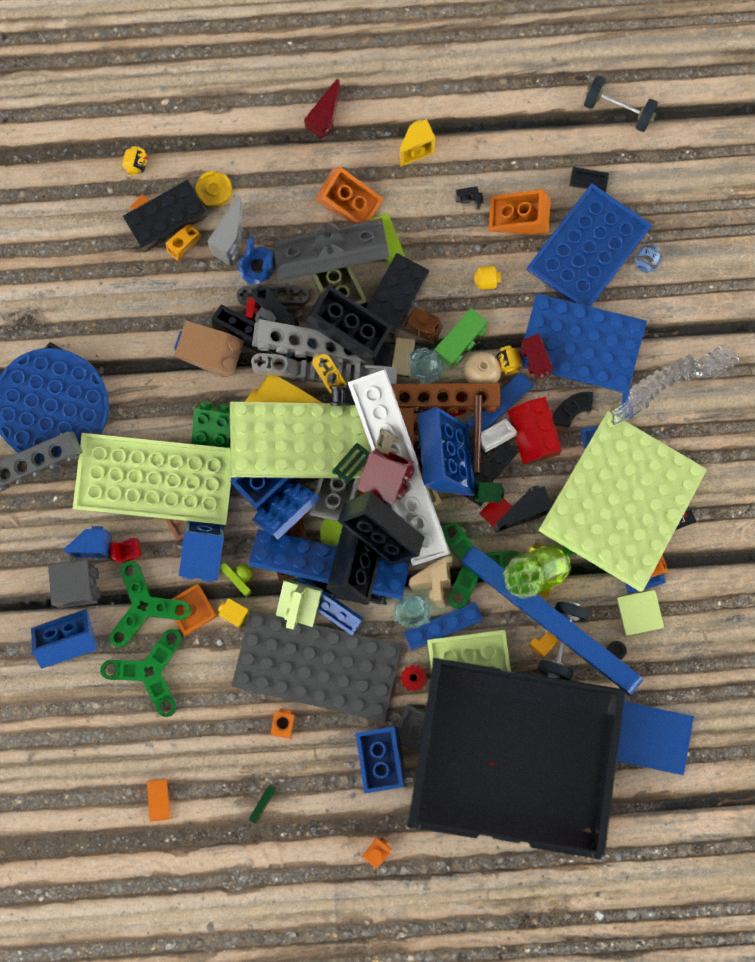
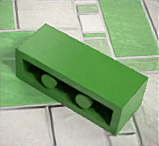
M470 308L434 349V355L450 368L454 365L458 366L464 358L463 354L466 351L470 352L474 348L476 339L478 337L482 338L488 331V321Z

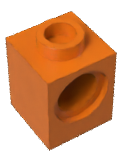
M280 708L279 712H274L271 736L291 739L295 715L291 714L292 710ZM281 718H287L289 721L288 727L285 729H280L278 726V721Z

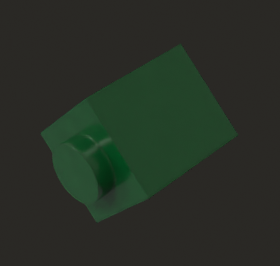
M474 482L476 494L474 495V501L501 503V499L504 498L502 483Z

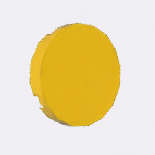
M210 171L199 177L195 191L203 205L216 208L223 206L229 201L232 195V186L225 174Z

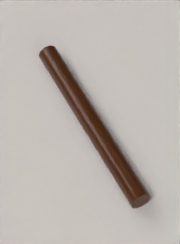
M474 395L473 472H480L482 395Z

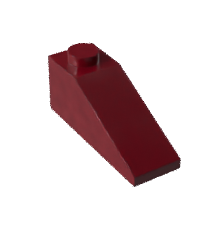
M339 79L333 82L304 118L305 128L321 139L325 135H329L334 127L333 124L340 93Z

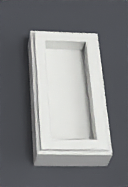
M504 419L481 432V448L486 453L517 436V431L507 419Z

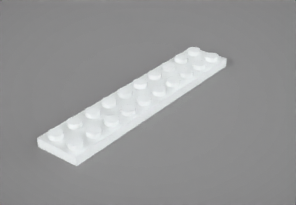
M386 369L348 382L371 450L376 449L375 446L381 429L389 430L400 439V442H392L391 446L397 449L396 452L392 453L414 461L412 467L415 468L412 478L406 482L408 489L405 496H402L401 500H397L394 504L391 503L393 511L425 537L419 556L411 559L412 565L449 555L450 551L428 488L423 483V474Z

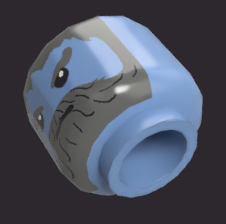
M654 244L642 246L635 257L636 267L644 273L655 271L663 258L660 248Z

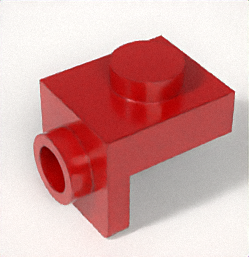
M134 537L120 543H109V555L115 562L123 564L142 557L138 538Z

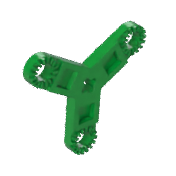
M448 523L443 527L442 531L447 544L461 562L473 544L461 530L460 526L455 523ZM448 528L456 529L457 535L454 538L447 536L446 530ZM514 550L484 553L506 571L518 569L523 561L522 555ZM515 555L518 558V563L510 565L507 561L508 556ZM463 563L449 595V603L455 609L466 606L479 578ZM455 594L463 595V603H454L453 596Z
M127 561L121 567V576L132 605L112 630L109 639L112 645L123 648L129 644L130 640L149 617L183 621L191 615V607L185 601L152 597L139 564ZM130 566L135 567V573L132 576L126 574ZM142 602L148 604L146 611L140 609ZM184 605L186 608L185 614L178 616L176 613L177 607ZM122 632L124 640L121 643H117L115 638L118 633Z
M175 629L166 630L145 661L107 660L102 664L100 672L108 680L143 682L159 715L171 717L177 710V704L162 675V671L180 646L182 636ZM172 633L176 634L177 642L171 645L168 644L167 636ZM113 664L116 667V672L109 676L106 674V667ZM153 667L154 675L146 677L147 672L145 669ZM166 701L172 705V709L168 713H164L161 709L162 704Z

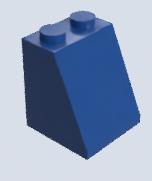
M185 521L179 576L187 580L198 578L205 582L218 581L224 525Z

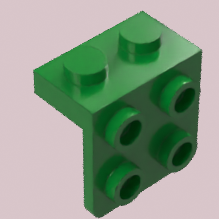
M207 400L198 402L194 408L192 444L228 448V439L230 438V404H212L211 401Z

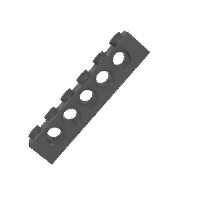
M72 431L65 432L1 460L0 492L9 489V485L12 483L17 485L27 481L26 477L28 476L36 477L43 474L44 469L49 468L52 470L60 467V462L65 460L71 462L78 459L77 455L83 452L75 433ZM58 446L62 449V454L60 456L56 454V449ZM41 454H43L45 458L43 464L39 462V456ZM24 461L27 463L26 471L22 469V463ZM7 469L10 471L9 478H6L5 471Z

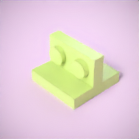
M285 578L276 616L287 620L286 628L294 629L297 623L313 627L323 589Z

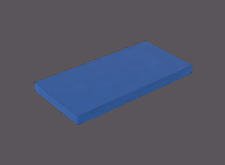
M624 701L617 761L684 775L694 716Z

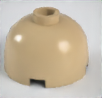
M489 352L475 353L468 358L465 364L464 377L468 383H498L501 377L499 361L496 356Z

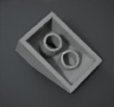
M237 196L207 241L211 254L229 265L240 256L245 211L242 199Z
M319 478L315 493L320 500L310 509L309 515L338 521L344 502L357 497L359 491L357 486L360 478H352L348 484L339 478Z

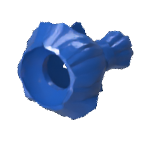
M251 237L247 240L245 257L239 260L237 270L240 271V275L247 284H259L261 281L269 279L274 272L276 266L274 264V252L266 247H254V237ZM254 260H262L264 262L262 266L263 272H253L251 270V263Z

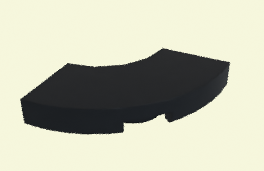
M593 392L577 393L564 400L557 407L552 417L554 425L569 428L576 415L583 412H591Z

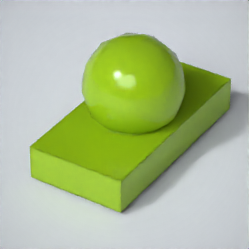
M224 562L220 566L221 571L245 597L252 594L251 590L244 584L252 578V569L246 564H240L236 566L233 572Z

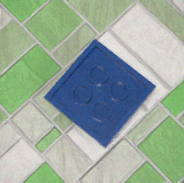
M292 481L286 484L278 495L272 497L269 504L260 509L252 521L278 540L320 498L316 493Z

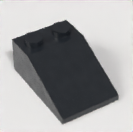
M539 485L529 488L528 492L496 523L494 532L497 533L546 516L552 504L545 486L539 487Z

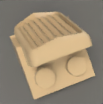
M452 556L442 557L412 576L409 580V586L413 591L429 590L430 599L438 608H446L444 589L452 588L450 574Z

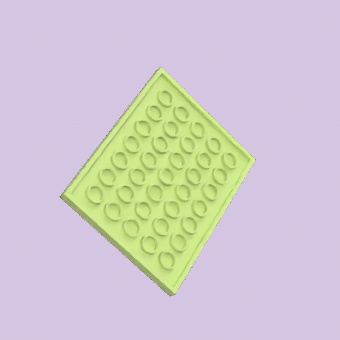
M607 411L538 531L642 592L707 469Z

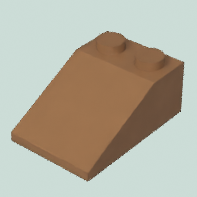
M185 321L174 357L223 378L229 377L234 374L244 340L219 330Z

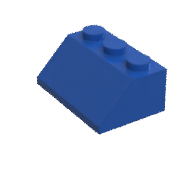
M87 609L31 628L32 652L41 669L97 650L96 637Z

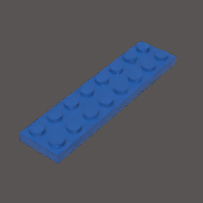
M258 529L249 566L328 583L337 547L287 535H282L277 540L266 531ZM380 557L372 594L402 600L410 563L400 562L391 566Z

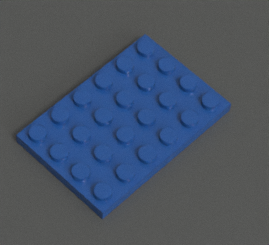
M591 183L527 266L526 270L569 301L591 307L651 229L652 224Z
M536 294L524 339L540 334L553 367L551 375L628 394L647 320ZM520 352L523 363L521 368L527 369L528 359L527 357L523 358Z

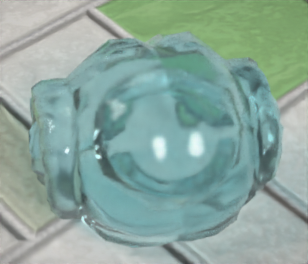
M427 347L412 351L409 355V367L414 378L418 379L421 384H431L438 381L443 370V363L438 353L429 350Z
M405 595L402 600L395 602V608L393 609L394 621L408 628H419L423 624H429L431 605L420 595Z

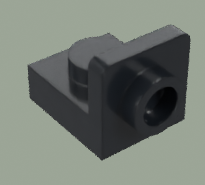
M478 186L456 189V203L468 204L474 200L476 210H480L481 203L484 201L483 194L479 192Z

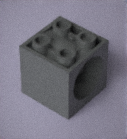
M88 560L48 565L52 605L58 608L98 604L101 593L100 588L96 584V579H99L98 568H95V565Z

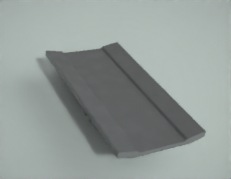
M382 218L342 227L328 222L330 227L328 230L323 229L324 225L320 224L314 233L273 241L279 281L390 258Z

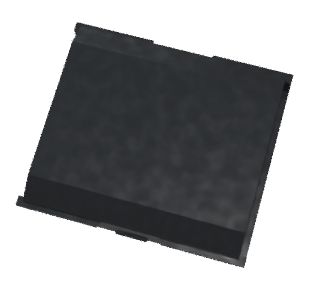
M433 658L407 827L475 839L479 835L488 836L494 840L518 844L520 842L529 843L530 848L601 860V856H605L626 691H622L619 688L559 678L549 679L543 678L542 675L518 671L513 673L502 671L499 668ZM590 828L592 833L583 830Z

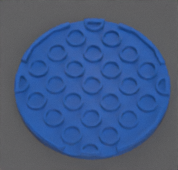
M42 348L19 356L1 373L0 435L16 452L20 453L68 431L75 433L79 445L81 444L82 433L102 434L109 414L108 393L97 370L84 358L63 349ZM59 446L56 449L58 456L62 454V449ZM41 454L39 456V462H44L45 458L43 454Z

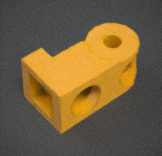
M191 224L186 225L166 242L167 252L179 262L183 255L199 241L201 233Z
M545 630V634L539 641L534 638L528 646L543 658L558 642V639Z

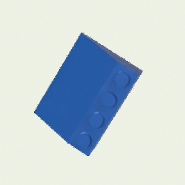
M438 407L418 414L417 427L420 436V461L423 469L422 480L424 485L435 491L468 496L476 495L468 425Z

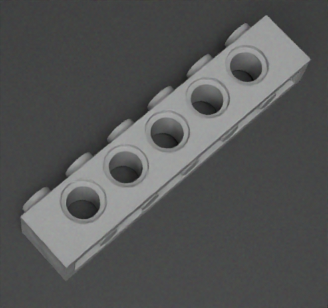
M262 319L255 323L252 346L258 347L259 350L268 351L271 349L276 350L279 354L293 353L296 357L300 358L306 356L314 358L317 354H326L334 364H351L353 368H355V364L362 366L366 363L351 352L350 356L346 355L344 347L317 330ZM274 334L278 342L273 341L270 335ZM289 338H293L296 341V345H292L289 342ZM308 341L314 344V349L308 346ZM326 345L331 346L332 352L326 349Z

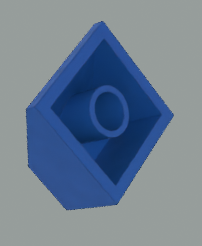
M92 526L91 529H85L67 545L64 552L72 558H111L109 555V543L112 542V535L103 529L102 526Z

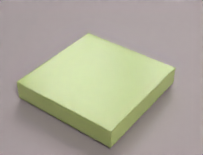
M655 590L616 598L625 636L664 628Z

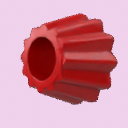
M413 664L410 667H405V670L401 672L402 677L400 678V681L403 682L402 686L406 687L408 691L413 690L416 692L417 689L421 690L422 686L426 684L425 679L427 676L424 674L425 670L421 669L419 665L414 666ZM412 674H415L417 676V680L415 682H412L410 680V676Z

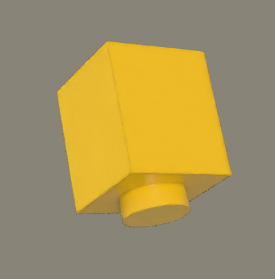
M229 598L227 601H223L218 609L220 612L219 616L238 628L242 627L250 613L248 609Z

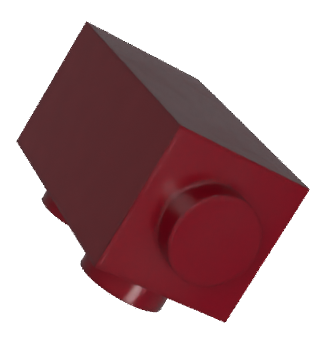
M540 334L521 340L522 346L519 348L523 358L527 357L529 363L526 366L529 374H533L535 379L540 378V380L551 376L550 373L553 372V367Z

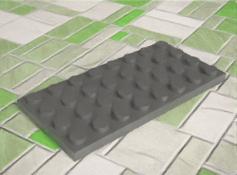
M250 610L232 687L385 722L402 645L357 634L350 635L344 631L314 624L311 627L297 623L294 629L286 628L287 620L283 617Z

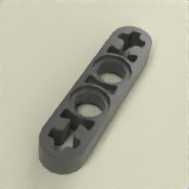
M256 287L240 288L236 294L238 302L241 305L247 306L248 298L253 299V297H247V300H243V297L240 296H243L245 292L248 296H254L253 292ZM268 287L276 297L280 292L287 293L288 297L286 300H279L283 306H302L307 304L310 299L309 291L304 287ZM290 292H293V296H299L302 292L306 297H303V300H299V297H293V300H291Z

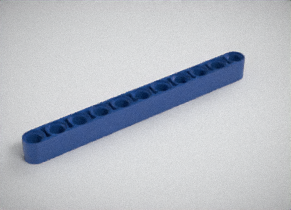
M472 546L462 558L461 562L468 569L620 689L626 691L628 695L631 696L642 683L643 678L481 550Z

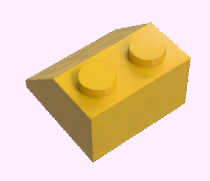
M427 119L423 121L417 120L409 126L400 147L399 164L401 167L435 153L436 138Z

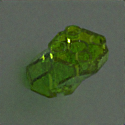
M548 545L514 557L503 572L506 589L514 596L524 598L536 596L537 593L560 585L571 570L569 556L566 552L559 550L556 545Z

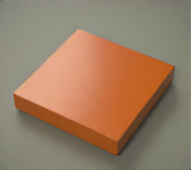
M198 583L172 598L173 600L185 601L191 607L192 612L188 619L183 621L175 620L184 637L218 617ZM184 605L177 607V615L182 616L185 614L186 608Z

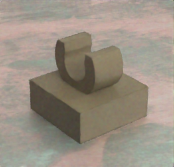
M381 429L375 447L384 454H388L389 451L396 452L397 449L391 445L394 441L400 442V439L389 430Z

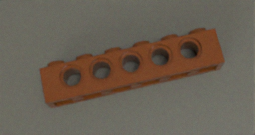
M500 383L391 384L399 408H414V414L420 413V411H428L435 407L447 410V413H457L458 410L474 413V395H484L486 397V400L482 402V410H485V412L493 413L496 410H500ZM444 395L448 397V400L442 403L437 400L438 397ZM460 395H464L467 397V400L465 402H459L457 401V397ZM402 396L410 398L407 403L400 402ZM421 396H427L429 400L425 403H422L419 401V398Z

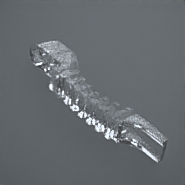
M723 344L699 359H694L690 354L686 356L685 360L679 358L677 363L672 362L669 364V367L664 366L661 371H655L653 376L651 374L648 375L646 380H640L638 385L634 384L628 392V400L611 412V423L616 425L640 412L642 408L638 404L648 408L650 406L649 401L654 400L653 394L658 395L659 388L662 391L666 389L665 383L670 387L673 385L674 379L679 384L682 382L681 376L689 381L692 374L716 378L734 367L739 361V356L726 344Z

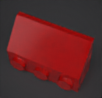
M546 396L524 402L507 411L510 423L517 431L515 440L523 465L560 455L562 448Z

